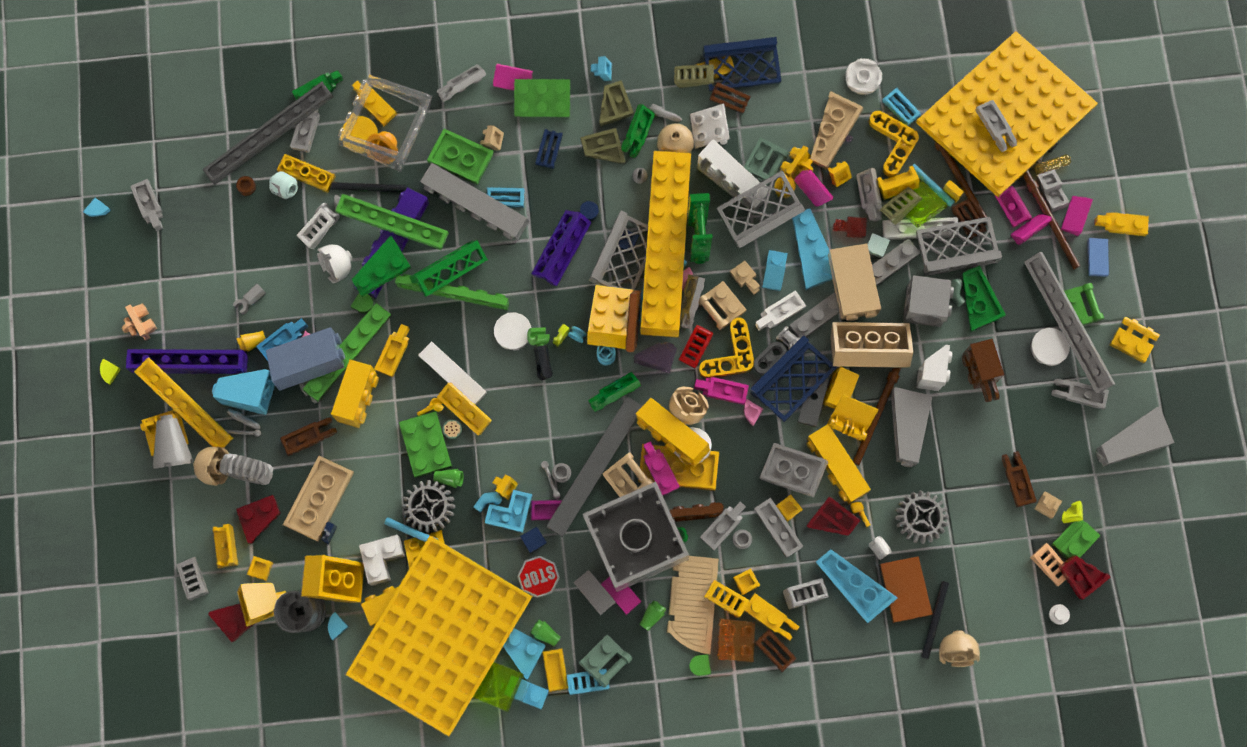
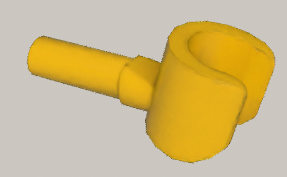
M433 398L429 406L417 412V415L421 416L433 409L440 412L444 408L441 405L443 403L438 398Z
M861 502L851 503L852 513L859 512L866 527L870 526L871 524L864 513L863 504Z

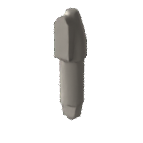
M652 104L649 107L656 116L676 122L682 121L680 116L664 110L661 106Z
M231 409L227 411L236 421L252 429L258 430L261 428L256 421L246 417L241 412Z

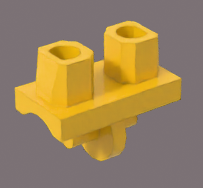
M803 146L801 149L793 147L789 154L793 162L788 163L785 161L780 166V170L793 180L803 170H812V172L814 170L811 166L813 161L810 159L811 155L808 153V147Z

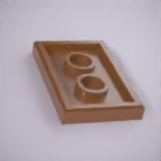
M634 290L629 298L627 352H634L637 348L641 290Z
M919 556L879 565L885 589L898 597L889 605L893 623L933 615Z

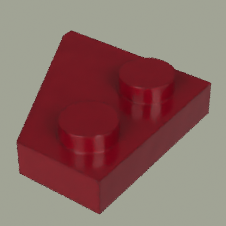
M274 495L236 509L249 545L253 544L262 531L264 532L269 527V524L281 514Z

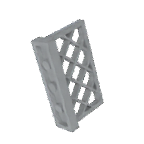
M783 171L776 173L716 208L738 248L743 247L805 211ZM781 176L784 182L782 190L772 188L774 180ZM764 187L768 189L766 199L756 197L759 188ZM771 190L781 192L778 203L768 201ZM784 193L791 195L794 200L792 204L788 206L781 204ZM745 196L752 198L749 209L739 206L741 199ZM755 199L765 202L762 213L752 210ZM767 203L777 205L776 212L773 215L765 214ZM728 206L736 207L733 218L726 217L722 209ZM738 209L748 211L745 222L736 220ZM751 212L761 214L759 223L755 225L748 223ZM735 221L745 224L743 232L738 235L733 230Z
M621 210L588 281L603 286L622 288L620 282L629 279L632 286L631 289L634 291L646 263V255L638 259L634 249L644 246L646 252L647 242H645L642 233L648 231V225L628 216V213ZM628 222L636 226V232L628 234L626 229ZM639 234L642 244L633 246L630 236ZM627 238L630 248L621 251L618 243L620 240ZM632 250L635 260L626 263L622 253ZM619 255L623 264L613 267L611 258ZM636 263L639 271L636 274L630 275L627 266ZM624 267L627 277L618 280L615 270ZM612 271L615 281L608 283L602 280L605 273Z
M990 217L916 231L925 276L973 268L979 265L994 264L1002 259ZM978 224H987L988 231L986 234L976 229ZM960 227H966L971 230L967 238L958 233ZM947 230L953 234L949 241L939 236L941 231ZM973 232L983 238L979 245L969 240ZM928 233L935 238L929 245L923 241L922 234ZM954 236L964 241L960 249L950 243ZM936 239L946 244L942 252L932 247ZM984 239L992 244L993 250L986 251L980 247ZM966 243L976 248L973 254H967L962 251ZM948 246L957 251L955 257L949 258L943 254ZM929 249L939 255L935 261L928 262L926 254Z

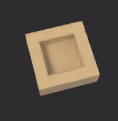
M494 125L487 126V129L483 130L482 133L485 135V140H481L480 144L493 150H500L504 133Z
M1043 492L1034 509L1052 519L1062 501L1047 492Z

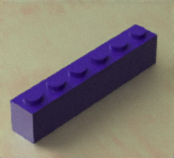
M407 188L405 192L400 194L398 198L399 203L396 208H393L391 211L420 221L429 201L426 196ZM381 229L379 239L373 242L371 246L372 251L369 256L364 258L362 266L368 262L390 236L393 237L401 252L409 239ZM383 285L368 293V295L376 299Z
M127 349L126 369L131 373H135L134 371L147 358H150L166 374L247 373L248 355L243 350Z

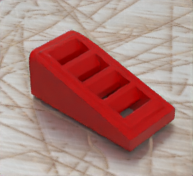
M696 325L679 361L696 369L713 337V332ZM697 333L706 337V340L697 336ZM696 340L703 344V346L701 347L693 343V341ZM692 347L700 352L697 354L689 350V348ZM686 354H689V355L695 357L696 360L694 361V360H692V359L686 357Z

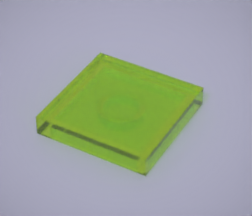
M921 181L919 188L913 191L922 200L905 217L918 228L947 208V203L924 181ZM910 194L906 196L910 200L914 199ZM904 199L901 201L904 205L908 204Z
M493 662L473 698L508 712L524 674Z

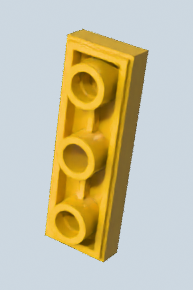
M284 154L277 168L278 172H285L296 180L327 193L331 188V183L336 178L333 173L287 154Z

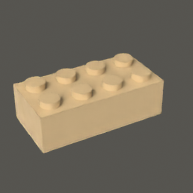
M833 322L830 336L833 366L910 367L913 356L910 323Z

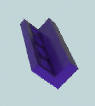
M565 210L531 274L534 277L545 279L553 286H557L592 222L580 212ZM569 217H572L571 221L567 223ZM546 265V267L544 268L543 272L541 273L540 270L542 269L543 266Z

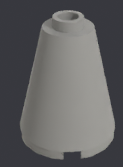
M172 415L160 416L161 420H158L156 423L153 469L193 463L192 455L177 418H173Z

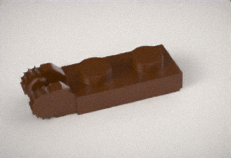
M328 417L319 422H313L280 437L286 454L291 456L323 441L325 438L335 435L337 433L336 428H331L323 433L319 430V428L332 423V419Z
M1018 451L1013 452V458L1017 467L1013 468L1008 455H1002V462L1006 469L1005 473L1016 508L1036 503L1037 500L1020 453Z
M712 502L709 506L696 504L692 508L676 506L669 511L674 522L716 518L724 511V507L720 502Z

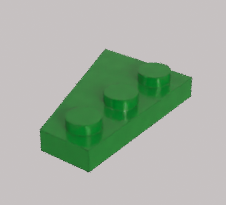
M390 236L351 280L363 297L411 269V266L393 237Z
M980 265L962 273L961 277L970 332L1005 317L1006 314Z

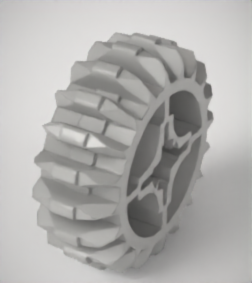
M225 454L221 460L219 471L238 480L267 485L272 479L274 468L270 464L236 454Z
M427 480V486H425L423 481H420V488L414 484L412 486L415 490L414 492L407 490L410 498H403L404 501L408 502V504H402L403 509H408L403 512V515L409 516L406 519L407 523L413 521L412 528L418 526V531L422 532L425 527L426 533H430V527H433L434 532H437V525H440L443 529L445 528L442 523L443 521L450 523L447 515L454 516V513L449 511V509H455L454 504H449L454 501V498L448 497L451 494L450 490L444 492L446 488L444 484L439 487V482L435 481L432 486L431 481ZM427 492L438 493L443 499L432 500ZM421 495L422 502L413 508L415 500ZM426 499L431 505H433V507H431L432 509L430 510L431 514L426 508H424V506H426L425 504L427 503ZM444 505L443 512L435 519V511ZM425 513L430 521H421L414 514Z
M919 491L918 497L915 492H912L911 498L906 495L904 497L905 502H899L902 508L896 509V512L901 514L895 516L896 520H901L896 526H903L904 529L900 533L904 534L907 532V540L913 536L914 543L919 538L921 544L926 542V538L931 543L933 542V537L938 539L940 538L939 533L943 534L945 532L942 527L948 526V523L943 521L949 518V515L943 514V512L947 511V507L941 508L940 506L944 502L941 500L937 503L935 500L938 496L935 495L930 498V492H927L924 496L923 491ZM922 502L928 504L931 507H929L928 509H923L919 505L917 506L915 503ZM909 507L912 509L911 512L913 514V520L910 523L907 520V510ZM934 511L937 517L935 528L932 526L933 522L930 518ZM929 512L925 516L926 518L922 519L921 521L919 520L918 522H915L920 515ZM920 525L924 529H928L929 532H919L913 528Z

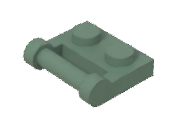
M760 137L744 168L754 177L764 181L778 172L784 159H787L789 152ZM775 153L778 156L769 173L766 174L763 171L772 154Z
M606 635L579 664L605 688L610 683L609 680L625 664H629L632 661V657ZM617 655L620 659L602 675L599 671Z

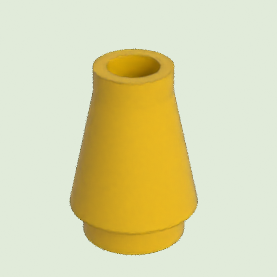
M263 331L243 334L236 338L240 350L247 351V353L266 339Z

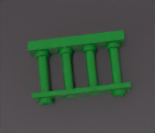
M709 193L690 194L687 223L688 226L694 228L690 262H695L696 264H703L709 261L713 237L712 234H706L705 230L710 203Z

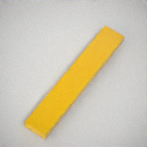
M147 358L134 371L212 447L225 448L234 439L150 358Z

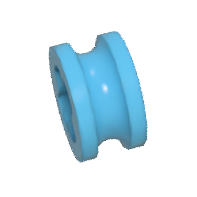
M572 326V332H569L568 336L579 343H583V337H586L587 333L576 326Z

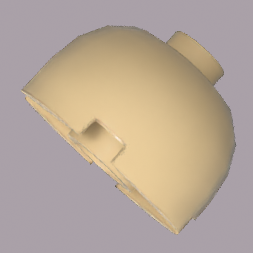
M673 123L667 125L661 130L657 139L658 151L691 153L694 145L691 131L682 124Z
M683 386L677 388L672 394L669 401V411L685 425H693L706 415L709 405L706 398L700 392L696 394L692 392L693 388Z
M207 447L201 450L193 463L196 477L208 485L218 486V484L225 483L228 476L219 470L221 460L225 454H229L228 451L223 447Z
M954 631L941 641L939 660L945 665L946 661L953 662L951 664L953 667L972 666L975 660L977 662L980 661L978 643L972 636L963 631Z

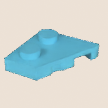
M514 628L503 647L523 676L528 680L546 645Z

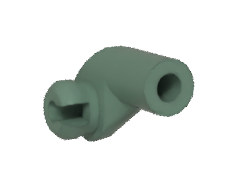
M959 278L951 281V287H954L951 299L958 307L966 302L960 295L963 281Z

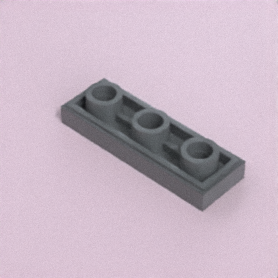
M812 367L810 374H815L816 368ZM818 369V373L828 372L826 370ZM809 377L807 387H813L816 384V377ZM829 378L811 395L817 396V400H812L810 396L802 404L798 423L817 428Z

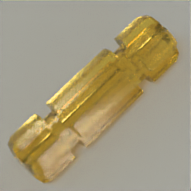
M1065 154L1060 158L1056 157L1045 161V163L1036 164L1034 167L1035 172L1039 175L1045 173V171L1048 172L1061 168V166H1067L1071 163V158L1068 154Z

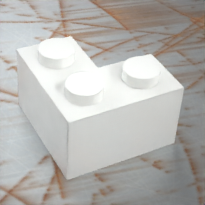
M395 535L359 545L368 584L374 586L391 581L386 562L405 557L401 538Z

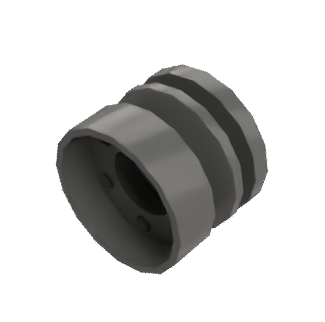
M301 590L288 591L282 594L274 607V618L277 625L283 631L289 633L308 632L319 628L326 615V605L323 599L301 596Z

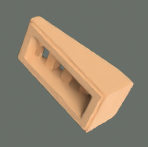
M1045 543L1030 557L1057 587L1066 580L1064 575L1057 579L1056 575L1060 572L1059 568L1053 573L1050 570L1056 564L1060 566L1064 562L1048 543ZM1046 552L1048 556L1042 560L1040 557ZM1052 558L1053 562L1047 566L1045 563Z

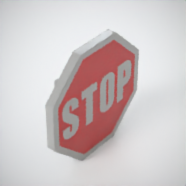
M542 556L525 560L517 575L522 591L536 598L552 594L560 579L555 563Z

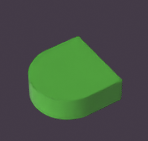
M358 293L351 304L352 309L362 314L368 313L374 306V302L368 294L362 297L360 293Z
M708 654L692 658L689 667L694 675L704 676L711 674Z

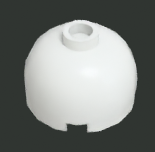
M327 245L317 250L320 252L317 253L319 263L324 272L327 270L331 276L327 278L332 283H337L347 277L351 270L350 261L353 260L348 250L345 251L339 245Z

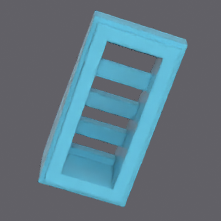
M601 669L599 672L604 675L607 670ZM588 672L567 675L570 695L609 689V684L604 688L599 686V683L594 679L595 687H591L589 677L591 675ZM581 677L586 678L587 688H583ZM574 678L578 679L579 689L575 690Z

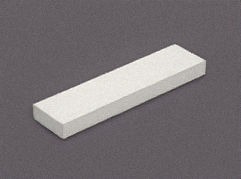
M958 217L901 220L896 226L889 220H883V238L888 240L917 239V230L958 223ZM943 230L939 234L942 238H951L953 235L947 230ZM928 233L922 234L923 239L935 238Z
M432 341L419 354V357L447 383L451 382L475 405L487 394L478 383Z

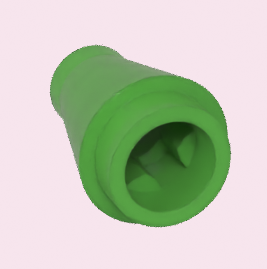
M458 469L435 471L433 476L434 482L438 481L441 484L454 488L462 486L464 479L463 471Z
M653 600L652 603L648 604L640 625L649 631L665 615L666 608Z
M541 620L536 622L530 632L534 635V638L551 644L554 647L561 638L545 621L542 622Z

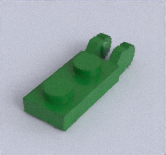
M643 104L637 106L626 139L621 147V150L624 152L631 150L629 154L632 158H636L639 155V151L645 143L655 113Z

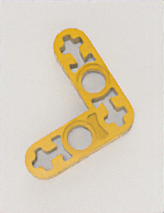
M874 111L869 118L870 127L897 142L883 166V173L887 177H893L903 167L915 147L919 135L917 131L886 113ZM877 117H880V121L878 123H875V119ZM887 121L888 123H887L886 127L883 128V125H884L885 122ZM895 125L898 127L899 131L897 133H891L889 131V126ZM909 135H912L913 138L910 140V142L907 141V137H909ZM903 149L906 155L898 157L896 150ZM895 160L897 163L892 171H889V166H891L893 161Z
M735 318L730 324V334L735 356L703 361L699 366V373L703 378L736 375L752 370L754 358L748 326L744 319ZM736 323H739L740 326H743L741 328V336L735 338V336H738V330L733 327L736 326ZM740 340L745 341L747 348L744 350L738 349L736 346L737 342ZM738 354H746V361L750 362L747 368L744 365H740L743 361V356H738ZM729 362L732 368L730 371H724L721 368V364ZM715 363H718L719 373H716V369H712L710 374L702 370L705 369V365H708L709 368H715Z

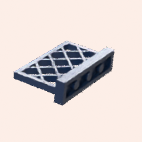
M777 37L705 45L702 49L705 65H709V59L716 58L721 62L718 68L714 69V75L717 74L724 80L722 82L723 85L727 82L728 84L725 86L735 89L782 82L777 52ZM773 51L774 59L771 63L762 58L765 52ZM747 54H753L757 57L753 65L744 60ZM729 56H734L739 60L735 67L726 62ZM759 60L767 65L763 73L754 67ZM741 62L750 68L745 75L736 70ZM723 64L732 70L727 77L718 72ZM769 67L776 72V79H769L764 75ZM751 70L760 76L757 81H751L746 77ZM733 72L742 78L739 83L733 84L728 80ZM708 84L709 92L713 91L715 87L712 84Z
M803 335L751 387V395L756 399L758 398L785 422L837 370V367L833 366V363L810 344L809 339ZM811 350L815 354V361H804V354ZM804 364H815L816 373L804 374ZM818 364H826L831 369L827 373H818ZM793 365H802V374H791V367ZM802 377L803 387H791V378ZM805 377H816V384L813 387H805ZM780 378H789V387H777V381ZM803 390V397L800 400H792L791 391ZM767 391H775L776 401H767L763 395ZM778 391H789V400H778ZM778 404H790V410L785 416L778 411Z

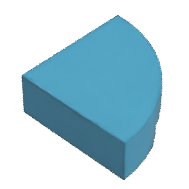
M94 198L83 212L90 217L104 216L111 210L97 198Z
M336 612L332 614L328 622V632L332 640H335L348 628V625Z

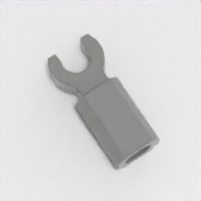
M256 284L243 295L244 298L236 300L233 306L237 308L239 305H243L239 312L244 315L247 313L248 307L255 304L266 292Z

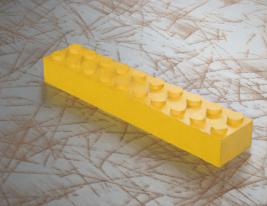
M654 151L641 335L679 337L691 153Z

